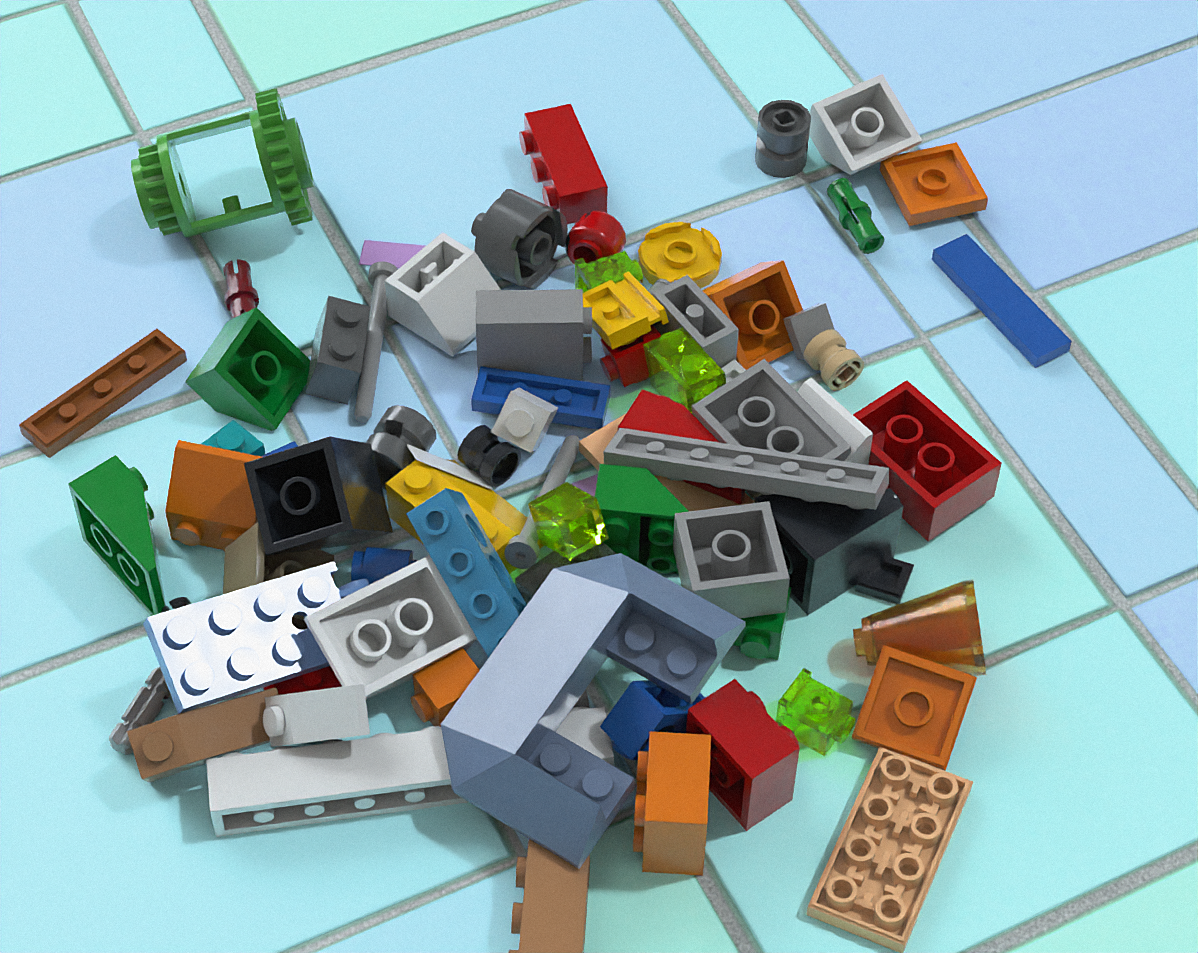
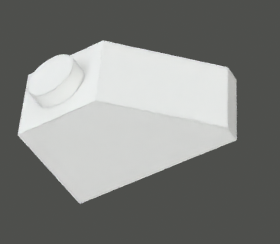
M364 684L265 697L266 708L263 713V725L265 732L270 737L271 747L370 734Z

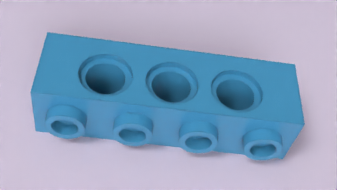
M445 488L406 513L489 658L527 604L463 493Z

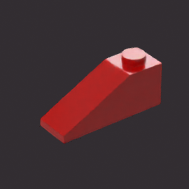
M644 389L640 391L618 425V430L619 428L719 442L684 405L674 402L669 397L657 395ZM682 480L685 483L740 505L745 498V489L733 487L718 488L708 483Z

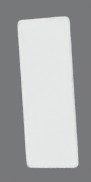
M407 444L416 460L493 490L491 485L480 477L479 472Z

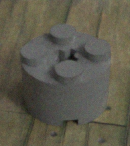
M506 189L493 202L486 213H479L471 227V233L476 237L474 251L488 272L517 286H525L529 289L541 285L555 270L559 260L553 258L558 245L565 247L568 232L566 218L561 212L513 189Z

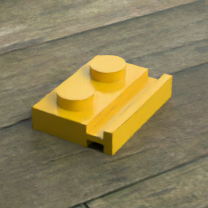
M629 271L623 274L624 280L618 283L609 280L583 293V307H592V328L612 350L619 346L628 345L634 342L637 337L650 332V325L658 321L663 325L669 322L665 308Z

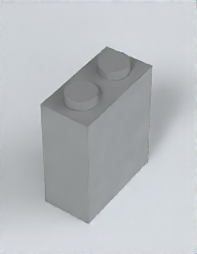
M583 289L476 290L478 373L480 366L583 381V363H592L591 337H583V334H592V307H583Z

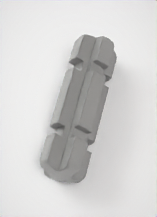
M160 667L151 671L144 682L148 686L139 689L121 717L124 722L117 723L110 733L108 740L110 741V746L115 751L125 755L132 754L133 750L127 731L153 723L165 704L162 699L170 697L171 694Z

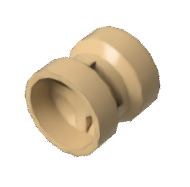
M830 329L819 333L808 343L803 357L812 369L821 371L823 382L831 390L837 391L848 387L860 376L864 369V361L855 350L846 348L847 343L837 330Z

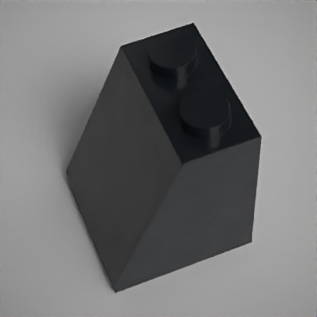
M329 436L244 463L266 555L348 546L393 533L372 446L369 443Z
M886 489L876 510L868 508L853 509L847 505L823 501L808 502L801 498L778 494H760L754 499V503L767 501L770 503L790 578V598L807 616L856 586L858 579L871 569V574L884 567L885 561L895 557L903 505L891 489Z

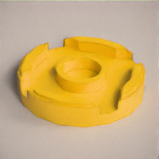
M686 222L664 223L651 229L645 235V240L638 249L640 272L652 285L658 279H666L672 283L688 275L701 289L709 285L718 276L722 263V251L716 237L707 229L701 227L700 231L691 228V223Z

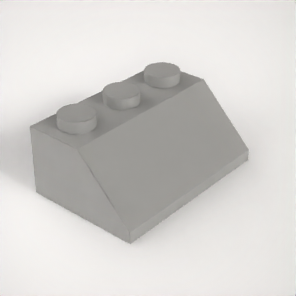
M765 359L692 405V414L720 443L845 461L851 453V446ZM745 489L753 500L760 495L756 491Z

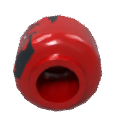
M591 211L579 218L569 231L565 240V251L570 261L577 268L587 273H602L607 271L623 252L626 244V233L621 223L614 216L606 212Z

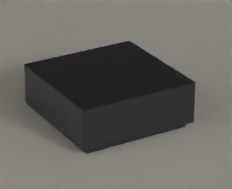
M890 558L885 561L884 567L871 574V569L863 574L857 581L855 592L900 605L913 572L914 564Z

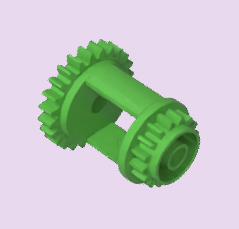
M276 88L255 93L256 110L160 134L156 137L157 143L138 148V158L131 160V172L137 197L150 229L159 228L163 236L182 232L187 238L286 212L292 226L313 220L307 189L314 187V180L297 119L296 117L287 118L283 102ZM251 126L260 164L272 201L241 209L238 195L222 199L225 214L196 221L189 186L176 145Z

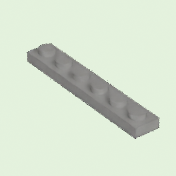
M619 428L603 451L604 464L647 468L653 475L667 477L674 481L688 480L708 483L718 488L733 487L753 490L763 495H785L801 498L808 502L823 501L847 505L853 509L868 508L876 510L889 485V468L625 428Z

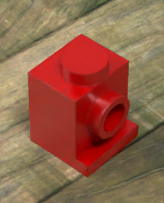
M650 325V332L637 337L634 342L628 345L619 346L613 350L603 339H600L605 356L600 358V363L609 382L618 379L626 387L633 383L642 382L659 371H662L665 376L674 373L664 339L653 325Z

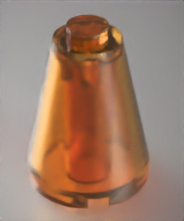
M973 579L960 581L861 618L862 628L853 629L856 656H866L868 666L877 665L882 647L885 645L972 676L987 675Z

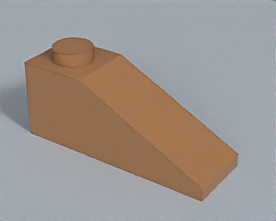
M277 688L267 689L180 713L127 731L141 779L151 783L206 764V759L220 758L228 753H239L269 743L270 737L265 732L263 725V713L266 708L265 697L279 695Z

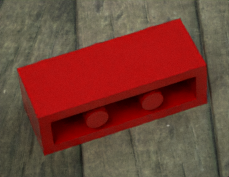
M571 103L524 113L525 130L519 132L520 145L523 154H530L531 170L535 182H542L544 204L561 212L565 216L567 224L576 223L585 213L591 211L607 213L608 186Z

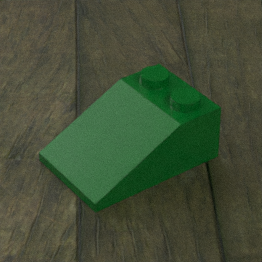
M114 455L68 483L83 541L151 616L161 613L162 608L166 605L151 524V520L155 516L151 506L146 501L144 493L148 491V485L136 467L128 468L117 455Z

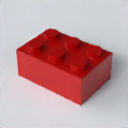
M908 380L853 414L873 433L868 465L889 468V485L887 488L895 492L903 505L901 518L928 542L995 496L1002 462Z

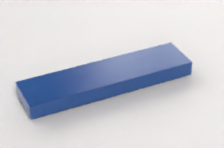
M968 234L933 249L932 261L1035 368L1070 351L1072 341Z

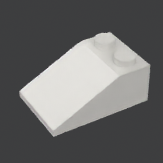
M430 555L304 618L342 687L364 684L366 699L413 680L414 673L461 648L467 651L477 640L476 635Z

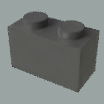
M328 295L315 329L305 394L348 405L362 370L371 306Z

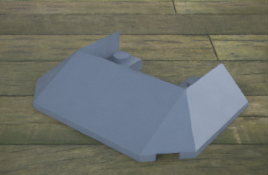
M621 553L553 568L441 723L453 792L580 869L636 787L635 779L556 733V730L608 657L692 704L746 626L745 621Z

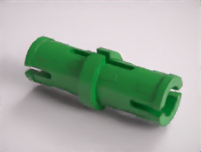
M847 178L833 181L828 186L826 193L839 212L838 219L842 227L850 230L862 253L870 254L879 250L884 244L885 239L871 219L872 211L866 202L859 199Z

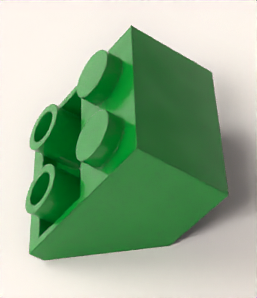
M600 464L593 503L592 560L621 553L656 573H678L673 551L675 513L689 512V510L647 468Z

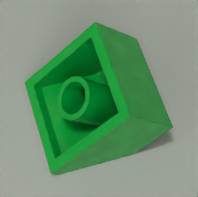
M256 307L226 322L185 383L216 412L273 431L278 428L307 384L310 359Z

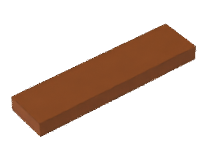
M156 328L19 424L21 434L48 458H51L187 361L185 350Z

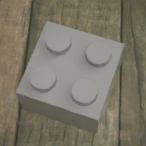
M769 501L675 513L673 551L683 588L738 618L786 612L790 578Z

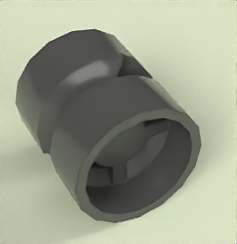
M781 99L769 102L759 111L755 162L757 167L765 174L786 178L802 172L806 166L811 115L802 104L792 100Z
M394 405L387 408L373 430L374 434L370 435L366 443L372 446L382 489L386 490L385 483L416 460L407 444L429 452L437 439L436 430L432 423L418 411L406 406Z

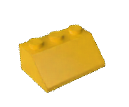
M446 459V460H448V461H451V462H453V463H456V464L460 465V464L457 463L455 460ZM418 460L413 461L385 483L389 517L420 543L422 541L406 513L445 488L463 493L508 573L511 574L517 569L506 560L505 548L512 537L520 535L528 517L493 490ZM544 530L537 542L539 549L550 542V534Z

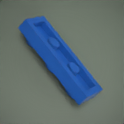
M480 366L471 398L472 411L499 415L510 392L521 388L558 407L551 423L591 429H600L604 426L610 400L611 385Z

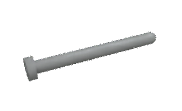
M376 262L369 268L368 280L373 285L362 370L359 377L354 416L360 423H366L372 417L387 314L385 280L398 270L395 265L388 262Z
M570 435L564 439L520 535L512 537L505 548L506 560L516 568H531L539 557L538 539L579 452L580 439L576 435Z

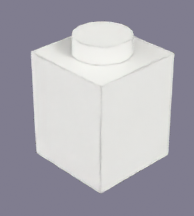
M517 388L510 392L491 433L532 453L539 448L558 407L521 388Z

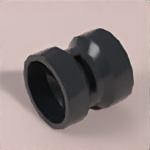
M480 425L471 430L459 446L457 457L467 468L479 470L480 477L492 487H498L509 480L515 473L521 460V452L509 442L501 443L498 440V436L491 433L492 429L488 426Z

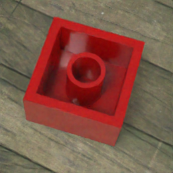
M733 679L688 709L686 734L711 735L709 790L746 831L793 800L800 751L798 740L787 726H779L767 713L763 701L753 691L747 692L736 679Z

